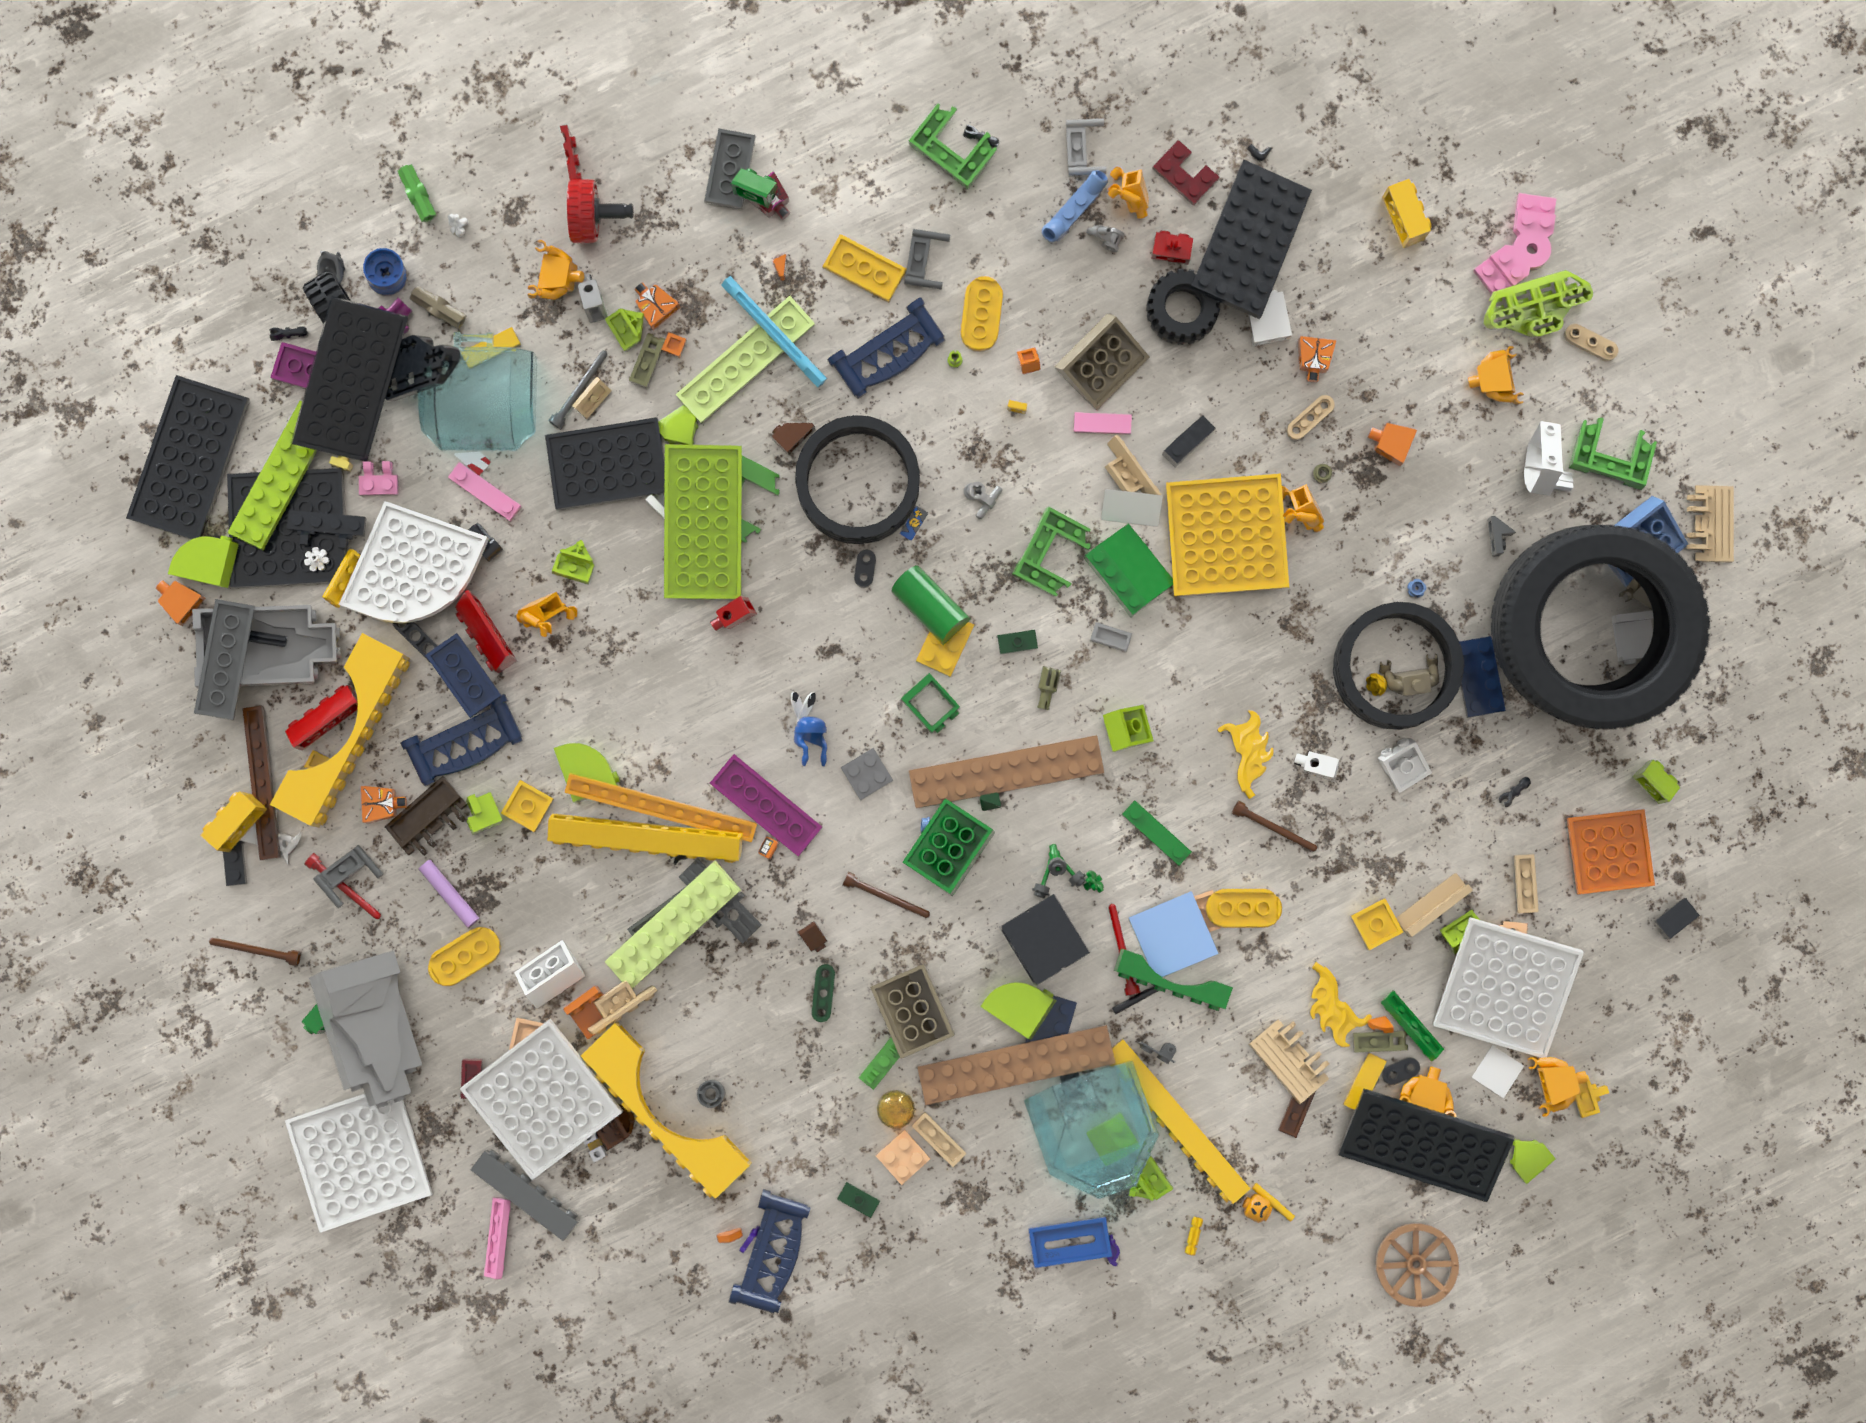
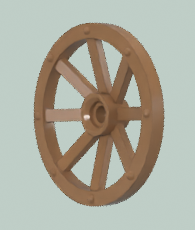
M1411 1223L1394 1229L1382 1241L1376 1256V1272L1380 1284L1393 1299L1407 1306L1426 1307L1441 1301L1452 1290L1458 1277L1459 1260L1454 1245L1444 1233L1430 1225ZM1412 1231V1255L1395 1241L1397 1237ZM1419 1231H1425L1436 1236L1437 1239L1419 1255ZM1443 1242L1448 1250L1450 1261H1426L1425 1259ZM1390 1244L1407 1259L1405 1262L1384 1263V1257ZM1414 1261H1418L1417 1267H1413ZM1427 1267H1451L1446 1284L1442 1285L1426 1270ZM1407 1268L1396 1284L1391 1287L1386 1279L1384 1269ZM1412 1273L1414 1276L1416 1299L1406 1298L1397 1293ZM1420 1274H1423L1440 1291L1431 1297L1422 1299Z

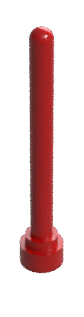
M315 853L304 863L309 869L317 870L320 873L327 869L321 864L320 857ZM344 882L337 886L373 918L380 919V912Z
M1110 904L1108 909L1120 953L1121 949L1126 950L1116 906ZM1129 977V980L1126 979L1127 984H1125L1126 988H1124L1126 996L1141 993L1140 987L1134 982L1133 977Z

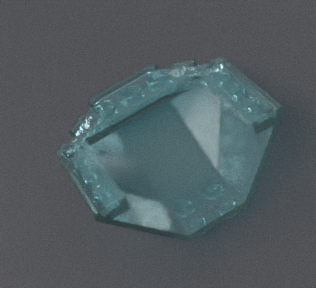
M1133 1061L1081 1075L1051 1086L1024 1100L1051 1176L1098 1199L1137 1185L1159 1134Z

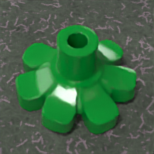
M1092 870L1086 872L1088 878H1086V883L1083 884L1085 890L1088 891L1092 888L1093 891L1097 890L1098 893L1104 891V885L1100 882L1103 880L1100 875L1097 876L1096 872Z

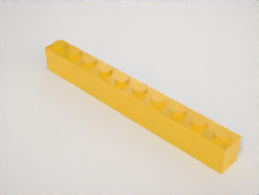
M552 814L548 819L547 841H553V844L557 845L572 843V846L576 847L591 845L595 849L610 847L614 851L629 849L633 853L648 851L652 855L667 853L671 857L686 855L690 859L705 857L709 861L724 859L725 862L734 863L739 861L741 857L743 833Z
M1124 1039L1118 1041L1112 1047L1115 1064L1109 1066L1111 1068L1115 1066L1119 1070L1117 1075L1124 1083L1127 1081L1132 1086L1130 1090L1137 1098L1142 1097L1145 1101L1143 1106L1149 1113L1153 1111L1158 1116L1155 1120L1162 1128L1166 1126L1170 1130L1168 1135L1175 1143L1179 1141L1182 1144L1181 1150L1188 1158L1190 1156L1193 1157L1196 1161L1194 1166L1201 1173L1204 1171L1209 1176L1206 1180L1213 1188L1217 1186L1222 1191L1219 1193L1226 1203L1230 1201L1234 1204L1250 1190V1187Z

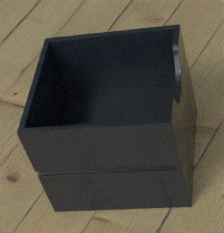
M1055 894L999 927L1034 985H1039L1062 971L1061 968L1070 966L1090 953Z

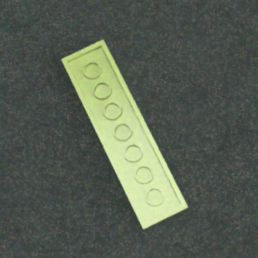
M791 296L787 297L767 315L793 344L815 326V323ZM757 323L682 388L676 396L702 424L784 351Z
M714 861L615 951L605 963L622 982L627 981L633 989L738 894L741 889L722 867Z

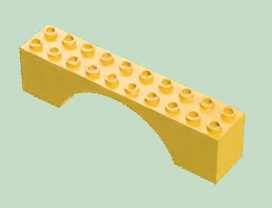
M363 633L361 634L344 665L354 683L358 700L357 719L351 736L342 749L328 761L305 770H288L270 803L271 806L313 827L320 828L321 825L323 826L326 823L329 809L335 806L337 802L336 796L339 791L344 789L347 775L351 774L355 769L356 764L354 762L357 757L363 754L365 749L363 745L366 740H370L374 733L372 729L375 723H379L383 716L381 712L384 706L389 705L393 689L398 688L401 682V674L409 668V657Z
M619 1022L614 1023L581 1057L587 1066L597 1073L596 1078L602 1084L606 1083L610 1087L608 1089L615 1098L620 1097L623 1100V1107L628 1112L633 1111L637 1115L635 1119L642 1126L646 1125L650 1129L649 1134L656 1141L659 1139L664 1144L662 1148L669 1155L674 1154L677 1158L676 1163L682 1169L687 1168L691 1172L689 1174L691 1179L695 1183L700 1182L704 1186L702 1190L710 1198L713 1196L716 1199L752 1162L726 1135L711 1139L689 1138L671 1131L656 1119L645 1102L640 1084V1067L645 1049Z

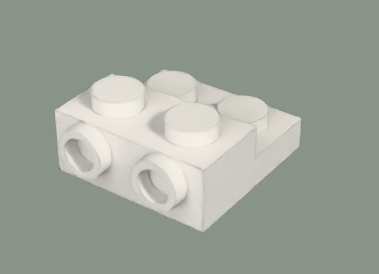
M1411 738L1399 740L1397 742L1398 746L1393 749H1384L1381 752V756L1378 757L1385 773L1389 775L1395 789L1399 793L1432 774L1416 741Z

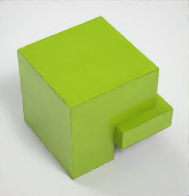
M491 792L477 798L475 794L467 797L466 802L472 814L471 817L467 818V824L472 836L502 823L503 820Z

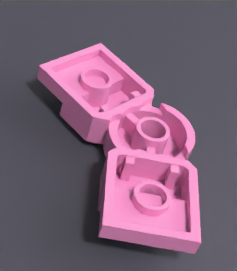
M1522 193L1517 195L1513 232L1517 238L1512 246L1505 245L1473 270L1491 295L1494 291L1519 284L1527 278L1529 271L1539 269L1549 259L1551 244L1548 238L1554 233L1556 198ZM1527 247L1533 248L1535 254L1528 253Z

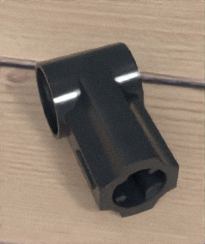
M479 523L468 529L489 538L482 554L488 562L503 551V548L493 537L489 536Z

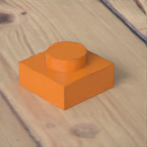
M668 332L662 351L680 358L687 340Z

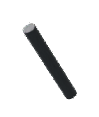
M1155 985L1114 1006L1112 1010L1116 1015L1159 990L1154 989Z

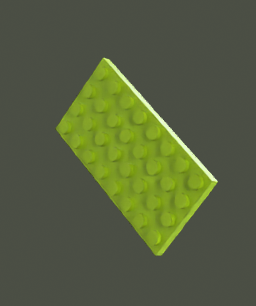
M665 444L664 598L736 599L741 596L742 446Z

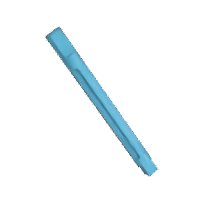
M731 276L726 278L721 286L748 312L818 388L822 386L827 380L825 375L793 344Z

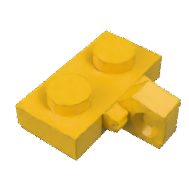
M1588 1075V1082L1579 1084L1580 1093L1576 1095L1575 1099L1580 1118L1601 1113L1597 1102L1601 1101L1600 1096L1609 1094L1606 1085L1596 1087V1084H1591Z

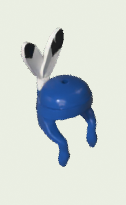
M792 692L791 704L797 717L794 743L803 748L802 765L806 766L809 759L808 746L805 744V740L822 748L820 760L824 767L827 762V743L823 734L827 733V727L822 719L808 716L815 703L816 694L814 692L810 693L802 705L799 694Z

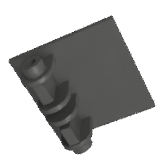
M1138 1040V1043L1142 1044L1140 1048L1150 1054L1154 1051L1158 1054L1157 1058L1167 1064L1170 1061L1175 1063L1172 1060L1176 1053V1046L1174 1044L1165 1043L1161 1050L1157 1051Z

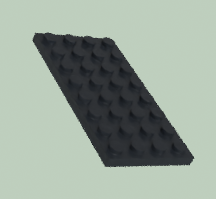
M1243 159L1190 289L1260 320L1312 189Z
M331 296L293 433L292 444L367 462L408 320L407 316Z
M176 375L126 519L191 540L202 537L250 399Z
M1363 1088L1338 1150V1156L1488 1202L1513 1145L1514 1135Z

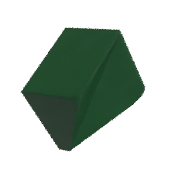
M996 792L979 797L982 811L1001 808L999 793Z

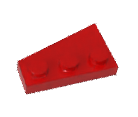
M562 125L560 130L565 139L563 146L566 157H568L567 168L570 180L582 179L581 172L578 173L577 166H580L579 156L574 151V148L577 147L576 137L571 135L568 125Z

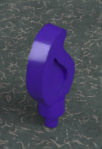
M759 1226L751 1230V1234L739 1249L741 1253H744L752 1240L757 1237Z
M1110 1234L1112 1257H1107L1112 1266H1118L1116 1260L1120 1254V1249L1115 1239H1113V1234Z

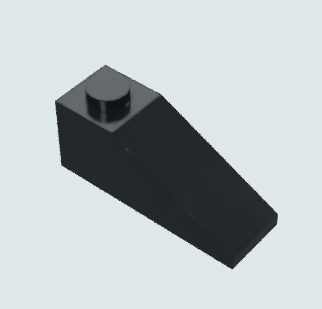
M1202 415L1163 451L1162 455L1176 468L1216 428Z

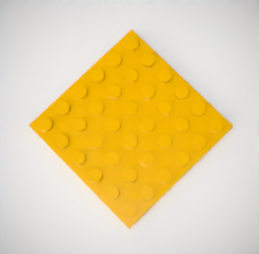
M1281 473L1166 483L1174 597L1289 588Z

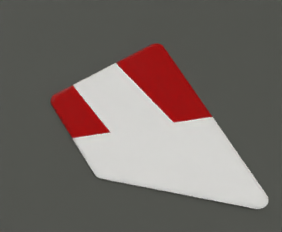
M479 451L455 453V456L478 476L491 463Z

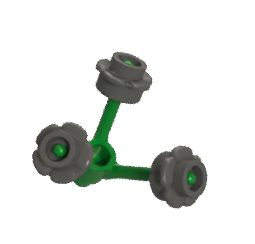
M1056 844L1049 846L1048 865L1042 883H1035L1034 888H1032L1034 895L1045 899L1046 895L1050 896V888L1045 886L1049 873L1058 876L1063 875L1067 870L1072 876L1069 879V882L1072 884L1071 887L1075 885L1078 888L1086 881L1084 878L1086 874H1083L1080 870L1075 873L1064 861L1060 851L1057 850Z

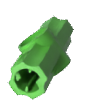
M413 165L401 167L397 171L421 222L433 220L437 216L429 201L426 188L420 182Z

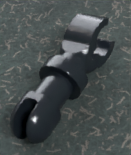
M967 125L963 133L965 138L978 139V142L985 135V132H978L971 125ZM992 136L987 139L991 147L995 148L999 145L1000 141L997 137Z
M304 326L293 329L286 327L284 330L276 327L269 329L271 341H278L284 337L290 339L291 336L304 337L308 333L307 328Z
M1523 777L1516 786L1510 788L1511 791L1500 795L1499 802L1502 803L1504 799H1508L1507 802H1504L1505 808L1509 807L1515 796H1520V792L1530 786V778Z

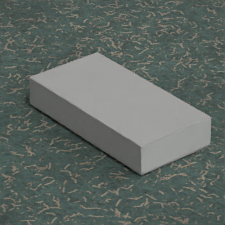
M1096 622L1090 641L1127 652L1132 633Z

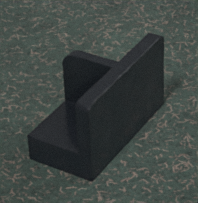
M1683 898L1673 907L1667 908L1665 913L1656 919L1655 922L1663 931L1660 933L1663 938L1671 939L1700 915L1687 898Z

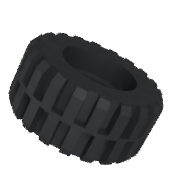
M1177 269V272H1167L1166 276H1161L1157 283L1153 285L1148 297L1146 311L1148 312L1147 319L1151 322L1150 327L1153 331L1156 330L1158 332V336L1161 339L1165 337L1167 342L1171 344L1173 341L1177 342V345H1183L1185 342L1193 344L1196 340H1202L1212 330L1220 312L1219 301L1190 289L1196 275L1192 269H1189L1188 272H1185L1184 269ZM1179 291L1191 293L1198 299L1201 305L1199 316L1196 320L1188 323L1175 321L1166 311L1165 304L1167 298L1172 293Z
M331 271L321 273L303 286L306 297L323 324L331 296L351 301Z

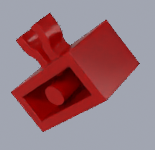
M1164 230L1156 232L1151 259L1188 265L1194 238L1182 233L1172 235L1171 232Z

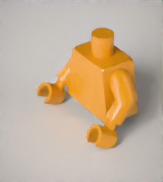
M1115 167L1110 175L1115 180H1118L1120 177L1123 178L1122 189L1118 184H1113L1108 188V195L1111 198H1115L1119 194L1120 198L1126 201L1130 213L1136 212L1138 219L1147 217L1146 209H1148L1149 196L1142 169L1124 173L1120 167Z
M543 240L537 241L542 243L544 248L539 249L535 247L536 251L540 253L546 251L547 254H543L538 287L529 285L528 289L534 290L535 293H528L527 296L531 299L539 296L544 299L556 300L567 292H572L575 282L582 283L584 281V272L577 271V265L573 263L572 258L563 250L551 245L548 247Z
M1509 346L1506 350L1490 352L1481 361V365L1477 366L1478 375L1468 377L1470 388L1480 386L1483 394L1498 402H1513L1515 405L1522 404L1524 401H1518L1517 396H1523L1524 394L1522 392H1515L1510 360L1517 355L1509 353L1514 347Z
M1307 484L1291 491L1282 486L1283 500L1286 495L1289 496L1295 507V510L1289 508L1283 514V517H1286L1284 519L1285 522L1291 523L1294 519H1297V521L1303 522L1307 530L1321 531L1324 528V518Z
M554 592L519 609L516 618L526 628L530 626L536 629L540 628V635L547 637V633L552 634V627L549 622L545 621L559 612H566V619L574 620L577 617V608L575 606L566 607V604L561 602L557 592Z
M1554 1057L1528 1058V1060L1532 1059L1535 1061V1066H1529L1528 1068L1538 1069L1546 1103H1543L1539 1109L1546 1108L1548 1112L1543 1113V1117H1547L1551 1111L1557 1112L1567 1109L1576 1099V1095L1580 1093L1579 1084L1588 1082L1585 1071L1575 1073L1574 1067L1568 1066L1566 1061Z
M1430 1066L1427 1077L1417 1075V1077L1411 1078L1403 1085L1399 1100L1457 1117L1454 1112L1451 1091L1447 1087V1083L1438 1081L1441 1069Z

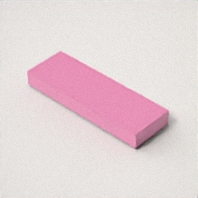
M1075 412L1074 432L1131 435L1132 415Z

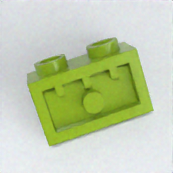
M1470 910L1440 930L1441 935L1451 946L1454 954L1458 953L1469 918L1480 920L1473 910Z

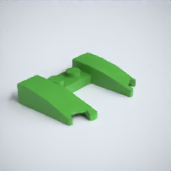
M937 104L908 140L909 145L923 156L926 155L952 175L953 179L966 189H969L993 157L997 148H991L987 140L991 136L986 132L966 159L961 158L937 139L956 113L957 108L951 107V111L940 110V104Z
M1598 418L1597 424L1586 425L1587 421L1584 420L1576 440L1569 468L1583 473L1594 472L1623 481V485L1642 490L1647 484L1657 442L1654 441L1650 445L1642 438L1646 432L1640 430L1630 462L1596 452L1604 418Z
M742 456V486L746 480L779 496L780 490L775 489V478H779V474ZM741 519V541L747 543L748 541L745 537L753 531L759 534L761 529Z
M1047 507L1012 575L1042 591L1057 596L1056 590L1063 585L1068 588L1072 583L1044 569L1040 564L1055 535L1089 550L1090 543H1085V532H1090V528L1051 507Z

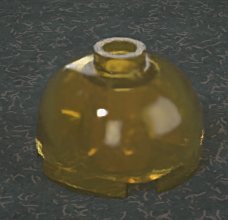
M897 1089L883 1094L876 1108L877 1116L881 1123L893 1129L903 1128L908 1125L915 1113L914 1101L910 1095Z

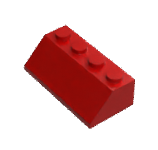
M342 685L334 691L335 694L330 698L328 696L319 702L320 705L318 707L307 710L303 714L304 717L299 721L296 719L288 725L289 728L285 730V733L294 748L303 751L358 710L357 694L351 686Z

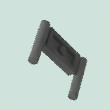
M913 229L904 284L942 290L943 282L925 279L930 241L933 239L950 242L951 234Z
M357 845L353 850L315 876L313 880L334 905L340 908L344 903L335 894L334 888L360 870L364 865L371 870L377 879L383 875V872L365 851Z

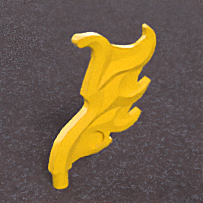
M1248 710V713L1251 715L1248 722L1240 725L1225 724L1219 727L1217 731L1219 733L1225 730L1230 732L1235 750L1242 757L1237 771L1238 783L1241 791L1251 799L1255 796V793L1250 788L1251 783L1265 772L1266 767L1262 766V763L1269 761L1274 751L1273 748L1269 752L1265 751L1269 738L1268 732L1264 736L1259 734L1260 717L1256 712Z
M1315 962L1312 969L1319 973L1320 979L1312 991L1311 998H1316L1317 1001L1311 1006L1310 1015L1312 1019H1315V1014L1318 1013L1322 1031L1326 1032V1027L1329 1026L1332 1029L1334 1041L1341 1047H1349L1350 1044H1347L1345 1040L1346 1035L1355 1027L1365 1026L1372 1016L1367 1014L1365 1018L1360 1019L1346 1002H1341L1338 998L1336 978L1326 966L1323 967Z

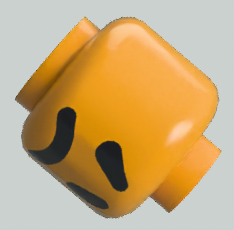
M1253 1194L1250 1198L1246 1197L1242 1204V1207L1245 1208L1244 1215L1257 1223H1261L1263 1220L1267 1221L1272 1212L1270 1201L1258 1194Z

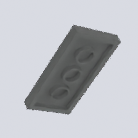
M718 128L704 199L705 203L742 209L744 198L733 193L731 182L741 168L745 170L747 168L750 169L756 135Z

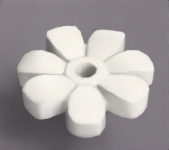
M458 214L448 215L449 226L452 227L450 231L452 234L456 233L458 237H462L465 234L463 226L468 225V220L466 218L459 219Z
M313 547L312 552H306L305 556L308 559H305L304 563L306 566L311 565L310 570L313 572L317 570V567L322 571L325 569L324 564L329 563V558L325 557L327 552L324 549L319 552L318 547Z

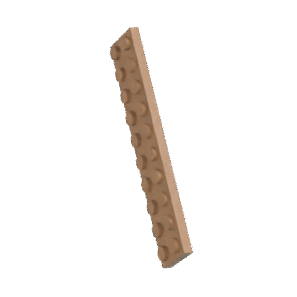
M1097 735L909 770L916 808L942 804L945 798L950 802L996 792L1002 793L1104 773Z
M1105 1025L918 1066L917 1068L925 1104L929 1105L1115 1064V1058L1108 1027Z

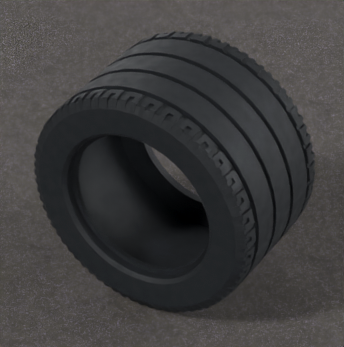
M1580 525L1565 528L1533 543L1508 568V572L1505 573L1499 584L1500 587L1497 589L1494 598L1495 602L1492 607L1491 635L1493 637L1494 652H1496L1500 668H1502L1508 681L1521 696L1535 707L1561 721L1578 727L1596 730L1635 726V724L1651 720V717H1656L1666 711L1668 706L1671 707L1681 698L1682 694H1685L1692 685V680L1696 679L1701 670L1699 667L1703 664L1707 654L1705 650L1708 647L1710 638L1708 630H1710V616L1707 614L1709 612L1707 598H1704L1705 593L1700 581L1698 582V577L1691 566L1687 565L1686 560L1667 543L1662 542L1649 533L1617 525ZM1608 564L1628 573L1645 591L1651 604L1654 619L1651 642L1641 661L1630 672L1619 679L1599 685L1572 683L1555 669L1544 650L1541 638L1543 610L1553 590L1570 574L1588 566Z

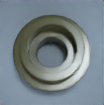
M1319 464L1313 470V477L1319 483H1326L1332 477V469L1326 464ZM1319 471H1324L1326 473L1325 477H1321Z

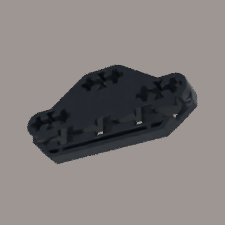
M411 335L403 338L385 399L387 401H397L444 384L459 363L461 356L459 348L448 345L434 346L432 338ZM448 367L446 373L442 374L443 368ZM432 372V377L427 378L425 376L426 373ZM414 378V383L410 384L408 380ZM397 385V389L392 391L391 386Z

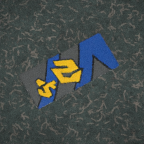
M916 506L901 530L900 535L912 541L927 517L928 512Z

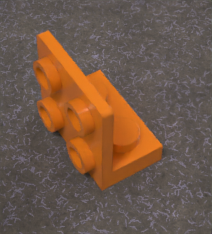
M593 986L563 1008L565 1013L572 1017L587 1039L594 1036L587 1029L603 1018L593 1003L604 995L598 986Z

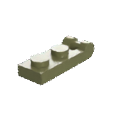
M651 333L647 334L629 382L648 388L666 339L662 337L660 339L656 338ZM651 344L657 345L655 350L649 348Z
M1394 1031V1033H1353L1354 1052L1408 1050V1044H1406V1037L1408 1036L1405 1031ZM1393 1037H1398V1045H1393Z

